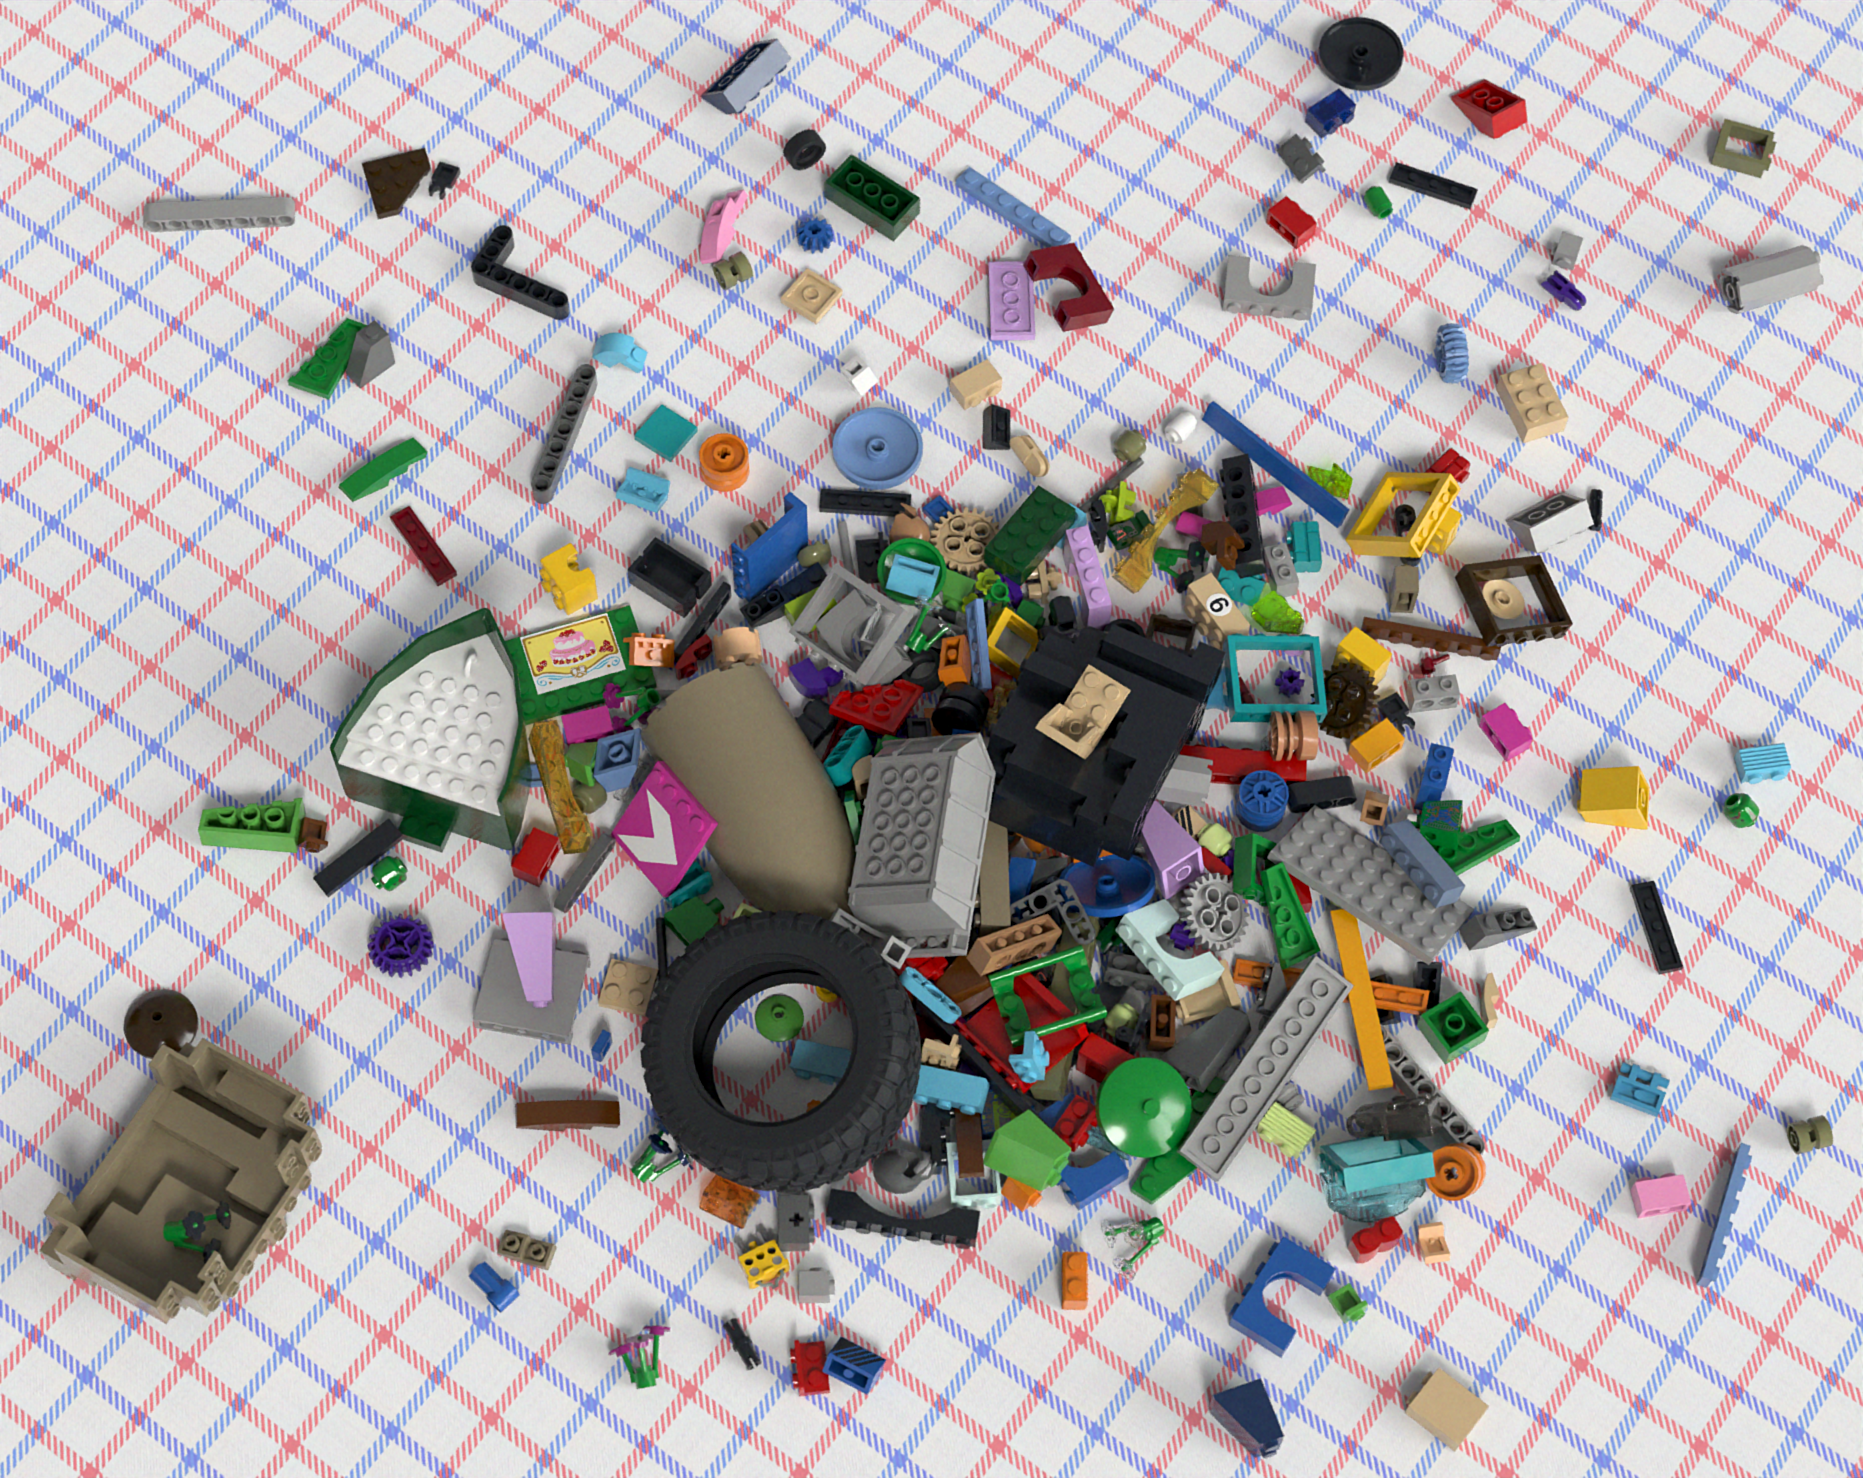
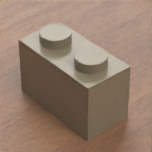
M1410 565L1395 566L1389 587L1390 612L1413 613L1419 593V568Z

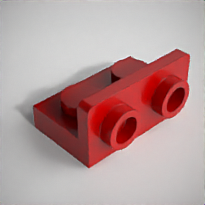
M1076 1095L1052 1129L1071 1148V1151L1075 1152L1079 1146L1083 1147L1090 1137L1088 1132L1092 1126L1095 1128L1098 1126L1095 1106L1079 1095Z
M794 1340L795 1348H790L791 1364L796 1363L797 1373H792L793 1388H799V1396L830 1393L829 1376L822 1372L827 1360L825 1341L799 1343V1340Z

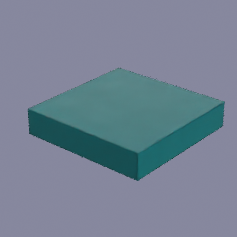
M661 404L637 431L634 438L637 442L671 463L698 432V428Z

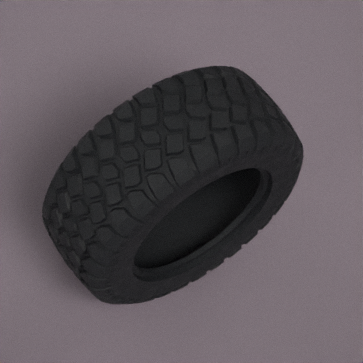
M763 911L752 913L749 917L743 915L728 920L724 926L719 924L705 932V937L701 940L699 938L695 939L684 949L685 954L681 957L678 955L667 968L669 974L665 977L662 976L654 990L657 996L649 1001L645 1013L648 1021L643 1024L641 1042L645 1044L642 1050H640L641 1066L646 1069L643 1078L647 1092L651 1095L650 1100L655 1112L668 1133L686 1153L709 1171L736 1184L763 1191L795 1192L799 1189H802V1191L816 1189L825 1183L830 1185L842 1180L848 1173L853 1174L867 1165L866 1162L870 1158L874 1159L886 1147L885 1144L893 1139L902 1126L901 1122L907 1117L913 1103L912 1099L914 1094H916L921 1069L920 1033L914 1009L904 986L888 962L864 939L842 925L820 916L798 913L797 911ZM796 983L826 989L843 999L852 1023V1051L844 1075L825 1100L804 1114L776 1122L744 1119L725 1109L714 1082V1051L722 1028L741 1004L768 988Z

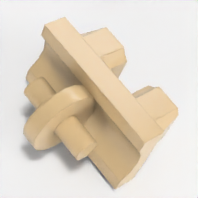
M1043 560L1027 579L1038 580V583L1027 584L1028 598L1041 599L1042 604L1049 603V586H1051L1052 591L1057 590V585L1063 581L1062 574L1055 572L1053 567L1048 568V574H1046Z

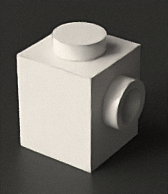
M858 355L854 356L840 368L850 385L861 396L879 382Z

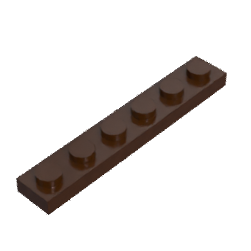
M1369 617L1363 618L1361 631L1374 640H1387L1393 644H1409L1415 648L1425 647L1438 652L1447 651L1457 653L1460 656H1474L1486 661H1497L1501 651V647H1497V645L1487 647L1483 638Z

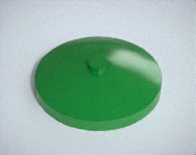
M1149 1057L1132 1058L1116 1065L1102 1080L1096 1096V1118L1105 1139L1121 1153L1138 1158L1156 1157L1175 1147L1186 1133L1191 1118V1097L1181 1075L1166 1062Z

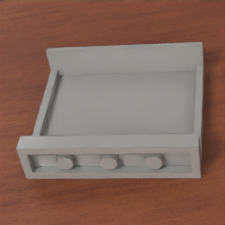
M493 939L473 1016L475 1028L571 1045L573 1038L572 1027L587 968H590L589 955L581 951L566 952L555 947L554 1003H548L546 1008H534L533 1003L529 1004L526 1000L509 939Z

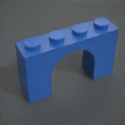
M1071 1092L1064 1097L1063 1101L1055 1102L1038 1113V1115L1053 1129L1075 1096ZM1114 1151L1094 1165L1086 1168H1075L1066 1165L1060 1173L1061 1179L1056 1185H1060L1065 1191L1064 1196L1067 1202L1081 1210L1127 1180L1129 1170Z
M1284 1236L1279 1243L1276 1241L1273 1243L1268 1251V1255L1271 1257L1267 1263L1261 1262L1255 1272V1275L1258 1276L1253 1284L1248 1282L1241 1294L1244 1296V1299L1240 1304L1236 1302L1228 1314L1232 1317L1229 1326L1282 1358L1291 1344L1297 1330L1268 1311L1263 1301V1290L1273 1281L1289 1279L1321 1296L1336 1269Z

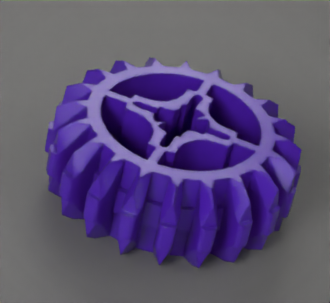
M399 913L398 919L394 920L393 916L390 915L389 922L386 923L384 920H381V928L374 926L373 931L375 934L369 935L371 943H368L367 948L371 951L369 952V957L371 960H374V967H380L381 973L384 974L388 971L390 977L398 973V976L402 979L405 972L412 977V970L416 969L421 972L420 964L428 965L427 957H432L433 955L432 950H430L434 947V943L431 941L433 936L431 932H427L429 929L426 924L421 925L422 922L419 918L413 921V917L409 914L404 919L403 915ZM389 937V938H390V943L386 946V949L382 952V946H383L385 940ZM420 940L417 951L412 954L411 949L416 945L415 942ZM399 945H404L405 949L403 947L399 948Z

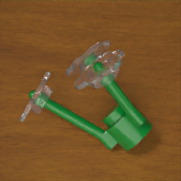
M918 595L917 598L919 600L915 599L914 601L919 606L918 609L921 613L913 631L904 643L919 654L922 649L928 651L930 646L944 633L947 635L952 633L954 636H958L950 628L951 624H947L939 616L938 618L942 622L939 626L942 629L929 641H925L928 636L921 633L919 629L926 614H931V612L939 613V609L943 607L938 601L926 595Z
M1153 1217L1147 1221L1144 1219L1137 1223L1133 1219H1129L1120 1228H1115L1114 1225L1109 1224L1107 1219L1101 1223L1103 1238L1109 1248L1114 1247L1115 1239H1117V1234L1119 1233L1125 1235V1242L1130 1243L1133 1248L1140 1247L1141 1242L1148 1240V1243L1130 1260L1117 1256L1112 1261L1122 1276H1125L1129 1281L1134 1280L1136 1273L1133 1264L1152 1246L1159 1243L1158 1237L1162 1236L1165 1232L1163 1223L1158 1217Z

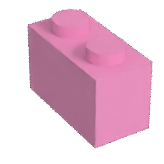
M1667 1173L1658 1179L1652 1180L1650 1177H1643L1636 1180L1630 1190L1638 1219L1686 1211L1691 1204L1683 1174L1675 1176V1173Z

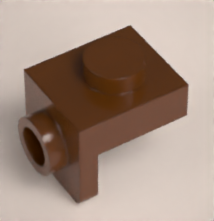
M308 817L302 818L297 846L305 848V851L310 853H319L328 847V841H325L327 822Z

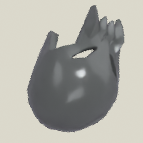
M902 1148L891 1149L882 1152L875 1158L872 1165L873 1176L877 1184L885 1191L894 1194H905L913 1191L923 1180L929 1179L935 1170L937 1162L929 1163L920 1172L916 1173L914 1169L920 1162L918 1153Z

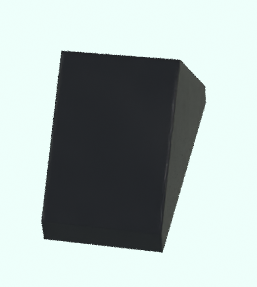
M1417 961L1413 972V988L1429 990L1427 1009H1432L1439 1004L1442 962H1431L1430 965H1427L1424 962Z

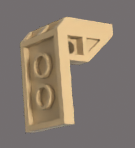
M1088 665L1064 705L1057 704L1039 721L1036 729L1086 759L1093 752L1131 690L1091 665Z

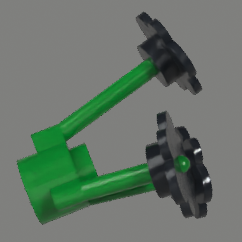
M1201 541L1190 543L1188 550L1159 546L1155 552L1154 562L1159 564V570L1167 572L1177 579L1176 591L1179 594L1187 590L1188 585L1193 582L1195 575H1193V570L1185 571L1179 575L1169 567L1174 566L1178 558L1190 560L1192 567L1201 565V572L1205 573L1210 554L1201 545Z
M223 1200L220 1201L216 1214L204 1216L200 1212L190 1211L183 1220L166 1222L163 1227L164 1239L167 1242H174V1247H184L202 1252L204 1263L206 1264L214 1251L220 1254L221 1241L212 1238L210 1243L202 1247L184 1242V1240L192 1237L193 1240H199L202 1233L206 1230L204 1222L217 1219L218 1223H221L226 1230L230 1229L231 1215L228 1203H225Z

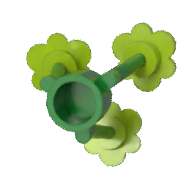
M991 568L985 569L983 573H978L975 588L983 591V594H985L981 598L983 603L988 600L998 603L997 606L990 608L989 620L991 621L995 612L1004 607L1014 612V609L1007 605L1010 601L1008 597L1009 590L1001 582L1000 576L995 574ZM971 593L968 597L962 599L963 605L961 609L964 614H966L965 606L974 599H978L976 594Z

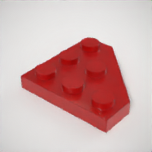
M900 679L895 680L891 685L881 686V684L866 686L862 687V691L852 693L849 690L839 692L830 705L829 714L854 724L862 725L864 728L881 735L895 736L923 695L924 687Z

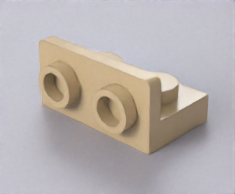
M953 1035L950 1046L940 1040L926 1038L922 1048L921 1065L956 1071L961 1045L958 1044L959 1035Z

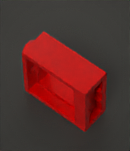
M1091 1032L1079 1050L1076 1070L1101 1083L1107 1073L1116 1065L1136 1057Z

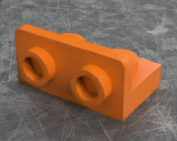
M632 633V637L623 638V643H630L629 665L674 668L675 640L666 639V635L652 634V638H646V633Z

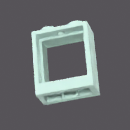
M982 1140L983 1158L991 1140ZM957 1142L946 1143L951 1208L971 1209L973 1206H982V1208L989 1209L1000 1205L999 1172L991 1169L993 1193L957 1196L954 1160H958Z

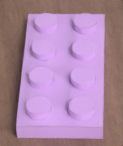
M1025 261L988 262L991 341L1035 340L1033 281L1023 266Z

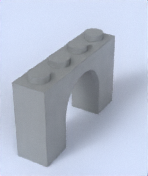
M1228 255L1222 311L1246 313L1254 316L1265 315L1275 318H1293L1300 321L1310 320L1313 308L1316 264L1294 262L1291 287L1281 295L1266 296L1258 293L1249 282L1250 257Z
M854 589L817 621L815 625L819 630V637L830 646L831 649L829 651L858 671L863 662H860L853 653L852 639L857 628L873 615L877 608L869 596L858 589ZM894 643L868 683L864 685L858 681L853 685V688L857 692L862 691V687L876 684H881V686L889 685L910 667L913 662L902 645Z

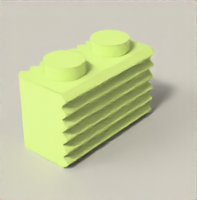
M1274 1102L1259 1122L1257 1132L1265 1142H1273L1280 1147L1279 1150L1285 1156L1290 1158L1293 1156L1295 1159H1298L1314 1138L1316 1129L1277 1102Z

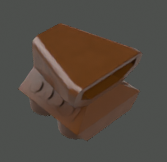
M969 947L967 955L957 956L944 971V974L935 982L936 987L960 1008L962 1018L966 1015L975 1014L982 1003L994 998L988 977L993 972L982 976L979 975L966 958L970 952Z

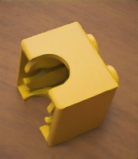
M572 543L540 560L542 569L539 570L543 579L541 581L542 587L546 593L551 592L555 597L553 598L554 604L558 610L563 609L567 615L598 599L595 575L589 567L582 571L579 570V564L576 562L578 558L575 556L578 552Z

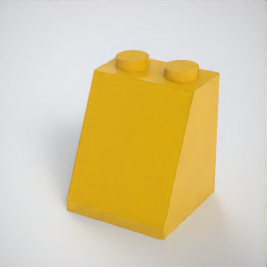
M1639 766L1582 770V778H1579L1578 781L1581 799L1577 800V811L1579 814L1581 813L1585 822L1641 830L1648 829L1650 787Z

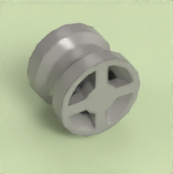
M1290 1083L1283 1087L1275 1101L1281 1103L1285 1109L1292 1112L1304 1102L1305 1098L1302 1094H1298L1295 1091L1296 1087L1293 1083Z

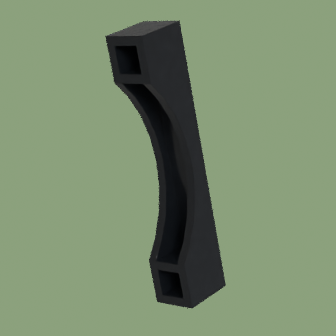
M832 1188L826 1215V1225H830L835 1230L850 1228L855 1229L856 1232L861 1234H869L870 1232L880 1233L881 1236L887 1238H894L896 1235L914 1242L922 1239L929 1240L930 1243L935 1245L949 1243L955 1244L960 1249H969L976 1246L980 1211L958 1207L931 1218L917 1220L902 1219L876 1210L856 1192Z

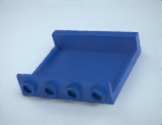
M789 492L784 497L785 515L745 551L734 542L731 544L734 591L739 598L751 602L760 596L798 561L797 555L800 550L808 546L807 505L793 493Z

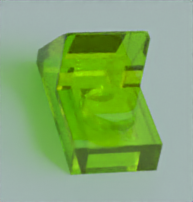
M1333 463L1332 470L1329 471L1309 466L1307 476L1332 496L1348 500L1353 478L1341 467Z

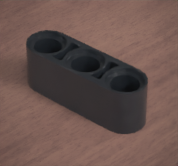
M1350 776L1311 780L1288 785V805L1292 813L1308 812L1315 805L1323 810L1348 806L1357 801Z

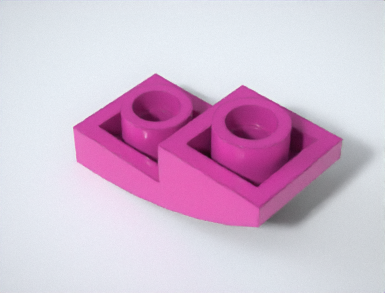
M1283 486L1256 493L1259 517L1269 511L1272 515H1275L1293 505Z

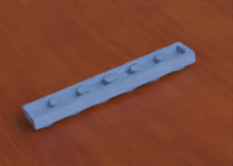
M968 167L956 180L957 187L1047 248L1068 244L1071 241L1070 234L971 167Z
M1740 1143L1735 1151L1697 1285L1707 1288L1711 1281L1716 1282L1720 1271V1267L1716 1266L1718 1258H1723L1726 1250V1245L1723 1244L1724 1237L1729 1236L1733 1226V1222L1729 1221L1731 1213L1735 1214L1739 1205V1200L1736 1199L1737 1192L1742 1191L1746 1180L1745 1177H1742L1744 1169L1748 1170L1752 1160V1156L1749 1155L1751 1146Z

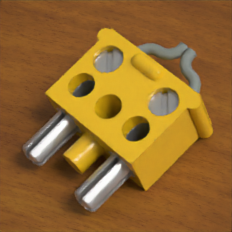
M761 1230V1233L760 1231L757 1233L762 1244L761 1246H758L756 1241H752L748 1244L751 1251L747 1252L741 1241L738 1244L735 1243L734 1247L739 1254V1265L748 1280L749 1288L771 1286L775 1289L778 1287V1282L783 1278L784 1273L790 1270L789 1260L784 1258L775 1240L770 1241L766 1232ZM776 1278L774 1284L771 1283V1282H768V1281H770V1280Z

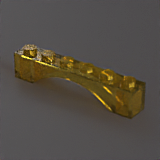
M1200 468L1194 471L1189 470L1181 479L1183 482L1182 486L1179 489L1175 488L1168 496L1170 501L1166 507L1162 505L1154 515L1156 520L1153 524L1148 523L1141 532L1143 537L1140 541L1132 543L1127 550L1130 553L1125 560L1121 559L1115 565L1114 570L1116 572L1112 577L1132 594L1139 592L1152 575L1154 549L1165 526L1182 511L1207 503L1220 486Z
M557 720L534 722L528 740L563 853H585L589 848L593 834L588 818L578 807L569 785L564 760L563 738Z

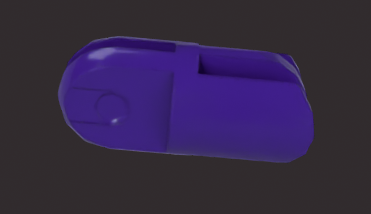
M1557 270L1547 278V281L1545 280L1541 284L1542 288L1557 300L1564 302L1575 311L1581 310L1582 306H1585L1587 302L1585 296L1575 288V285Z

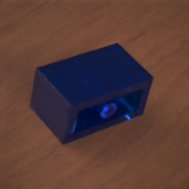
M1339 88L1307 109L1305 123L1322 139L1328 134H1333L1341 125L1348 124L1353 120L1356 104Z

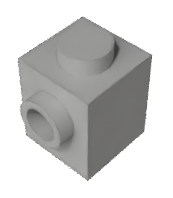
M1562 231L1559 243L1554 242L1550 254L1554 256L1552 264L1563 269L1573 270L1583 237Z
M823 1268L799 1271V1303H830V1295H835V1279H830V1272L825 1271Z

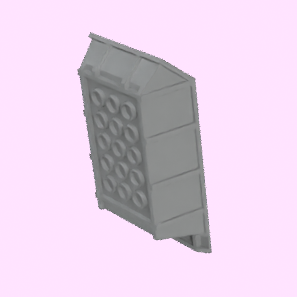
M980 733L883 741V749L871 758L872 768L867 797L863 803L865 808L859 843L855 848L857 854L851 887L848 888V905L855 918L883 934L892 935L910 946L912 949L906 958L967 955L996 774Z

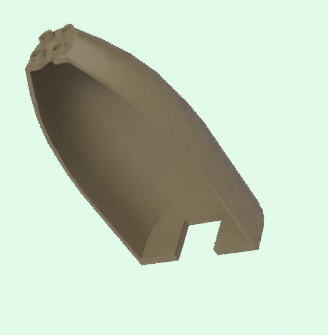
M745 662L731 664L728 670L722 672L717 668L690 681L665 699L667 704L662 709H655L647 718L649 724L647 728H642L641 731L642 742L655 764L657 761H664L706 811L717 821L718 825L704 846L745 899L762 912H777L778 910L797 911L798 913H808L830 920L835 909L840 908L855 918L848 905V888L851 887L857 854L849 819L824 765L764 667L754 662L751 666H746Z

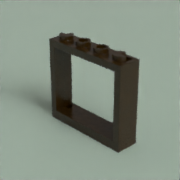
M1540 555L1465 564L1455 576L1456 582L1487 647L1496 645L1497 647H1502L1511 643L1522 644L1533 640L1539 642L1547 638L1559 639L1564 637L1565 633L1573 625ZM1528 576L1550 623L1499 630L1477 582Z

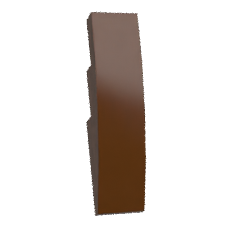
M555 1100L516 1103V1128L562 1132L566 1128L591 1130L592 1127L618 1128L620 1126L619 1101Z
M955 1108L959 1178L984 1177L980 1113L975 1112L974 1115L962 1113L959 1108Z

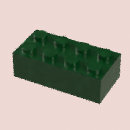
M852 154L824 182L826 199L893 242L920 214V198Z
M1038 485L984 548V563L1019 586H1022L1065 535L1066 530L1070 529L1074 524L1076 509Z

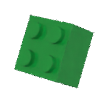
M1461 991L1423 1013L1417 1024L1419 1030L1445 1065L1484 1042L1489 1032L1488 1027Z

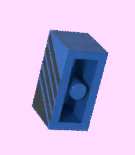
M841 1336L829 1352L822 1372L868 1395L880 1378L886 1359Z

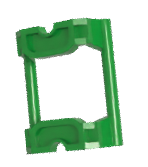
M1082 944L988 975L1001 1017L1010 1019L1005 1024V1028L1012 1048L1024 1045L1025 1031H1035L1037 1036L1041 1037L1086 1021L1090 1023L1107 1017V1010L1105 1005L1102 1004L1099 994L1090 992L1095 987ZM1062 961L1070 974L1069 987L1079 1014L1031 1029L1023 1001L1013 991L1014 977Z

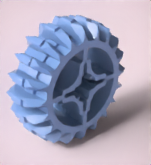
M1448 323L1440 325L1435 341L1440 377H1442L1444 383L1454 384L1463 382L1467 377L1469 366V349L1464 329L1460 324Z

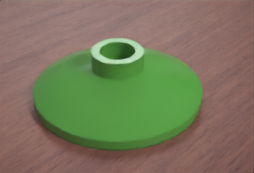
M773 996L760 1004L755 1014V1023L759 1033L766 1039L774 1042H785L799 1034L804 1024V1014L800 1005L792 998ZM783 1013L784 1016L782 1018H776L775 1014Z

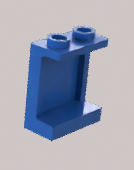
M1431 743L1423 766L1414 809L1422 811L1423 803L1426 801L1441 800L1442 792L1445 791L1454 753L1453 748Z

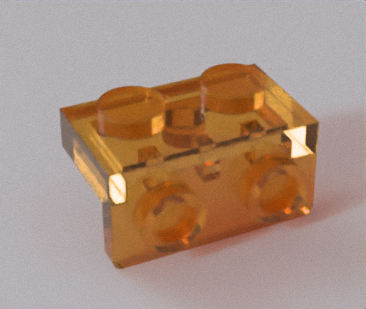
M715 1175L703 1191L699 1208L743 1229L746 1226L748 1216L758 1204L761 1195L742 1185Z

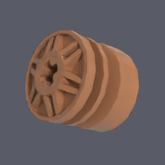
M1313 710L1297 711L1293 721L1289 711H1284L1282 715L1279 711L1271 712L1267 736L1272 760L1280 761L1283 756L1285 761L1291 760L1293 750L1297 760H1314L1318 751V724L1315 712Z

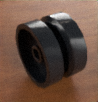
M953 683L943 689L939 701L933 710L931 721L934 728L943 736L952 735L953 729L980 733L991 706L988 698L977 688L964 683Z

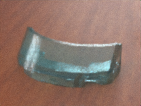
M1325 1172L1319 1173L1328 1207L1334 1212L1346 1216L1349 1220L1357 1222H1375L1385 1217H1396L1408 1210V1205L1417 1197L1421 1198L1426 1191L1425 1179L1346 1193Z

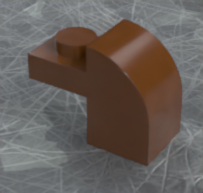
M1216 521L1202 525L1201 545L1211 556L1216 555V560L1226 571L1235 569V561L1238 557L1237 549L1244 548L1243 539L1227 522Z

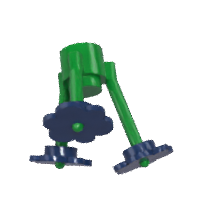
M656 1117L654 1120L658 1123L656 1128L659 1131L657 1134L654 1133L648 1136L650 1140L649 1146L630 1169L643 1183L648 1179L653 1182L658 1176L680 1163L683 1167L688 1165L691 1170L694 1169L689 1160V1155L678 1145L680 1150L676 1154L678 1159L656 1172L654 1171L657 1166L651 1160L656 1153L672 1154L673 1152L668 1142L661 1138L663 1134L668 1136L669 1133L661 1120Z

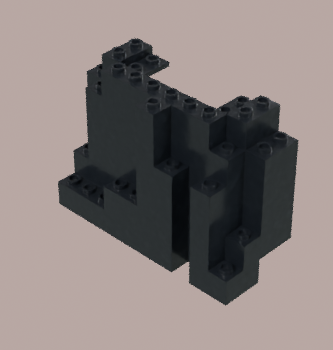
M1114 624L1109 632H1103L1091 626H1088L1087 629L1083 627L1079 636L1075 634L1073 638L1056 631L1053 634L1048 632L1044 641L1039 640L1035 652L1032 651L1028 659H1023L1019 668L1021 673L1016 682L1017 688L1016 690L1011 689L1006 700L1008 704L1006 707L1001 706L996 718L998 719L997 723H992L987 732V736L990 737L987 752L996 773L989 821L1092 867L1095 866L1102 850L1130 861L1139 844L1148 812L1186 740L1192 742L1201 726L1208 699L1218 681L1226 652L1201 641L1196 650L1192 648L1190 652L1173 645L1165 647ZM1091 665L1131 691L1093 752L1084 759L1037 730L1036 726L1057 704L1064 705L1087 666Z

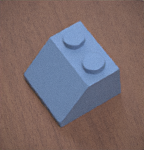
M640 728L598 739L593 776L607 793L629 786L638 766L642 731Z

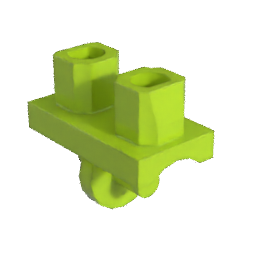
M1120 481L1118 488L1112 491L1107 490L1106 495L1099 497V500H1102L1105 512L1110 513L1108 526L1113 527L1134 517V511L1125 508V505L1132 506L1136 500V492L1127 489V482Z

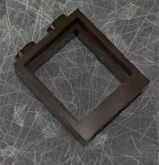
M1151 614L1145 638L1152 640L1154 631L1187 638L1184 651L1190 652L1197 624L1185 619L1169 618L1163 614Z

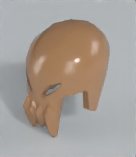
M901 503L905 508V512L899 511L900 514L895 516L893 526L888 535L890 545L904 538H918L929 542L930 531L927 522L917 515L914 507Z

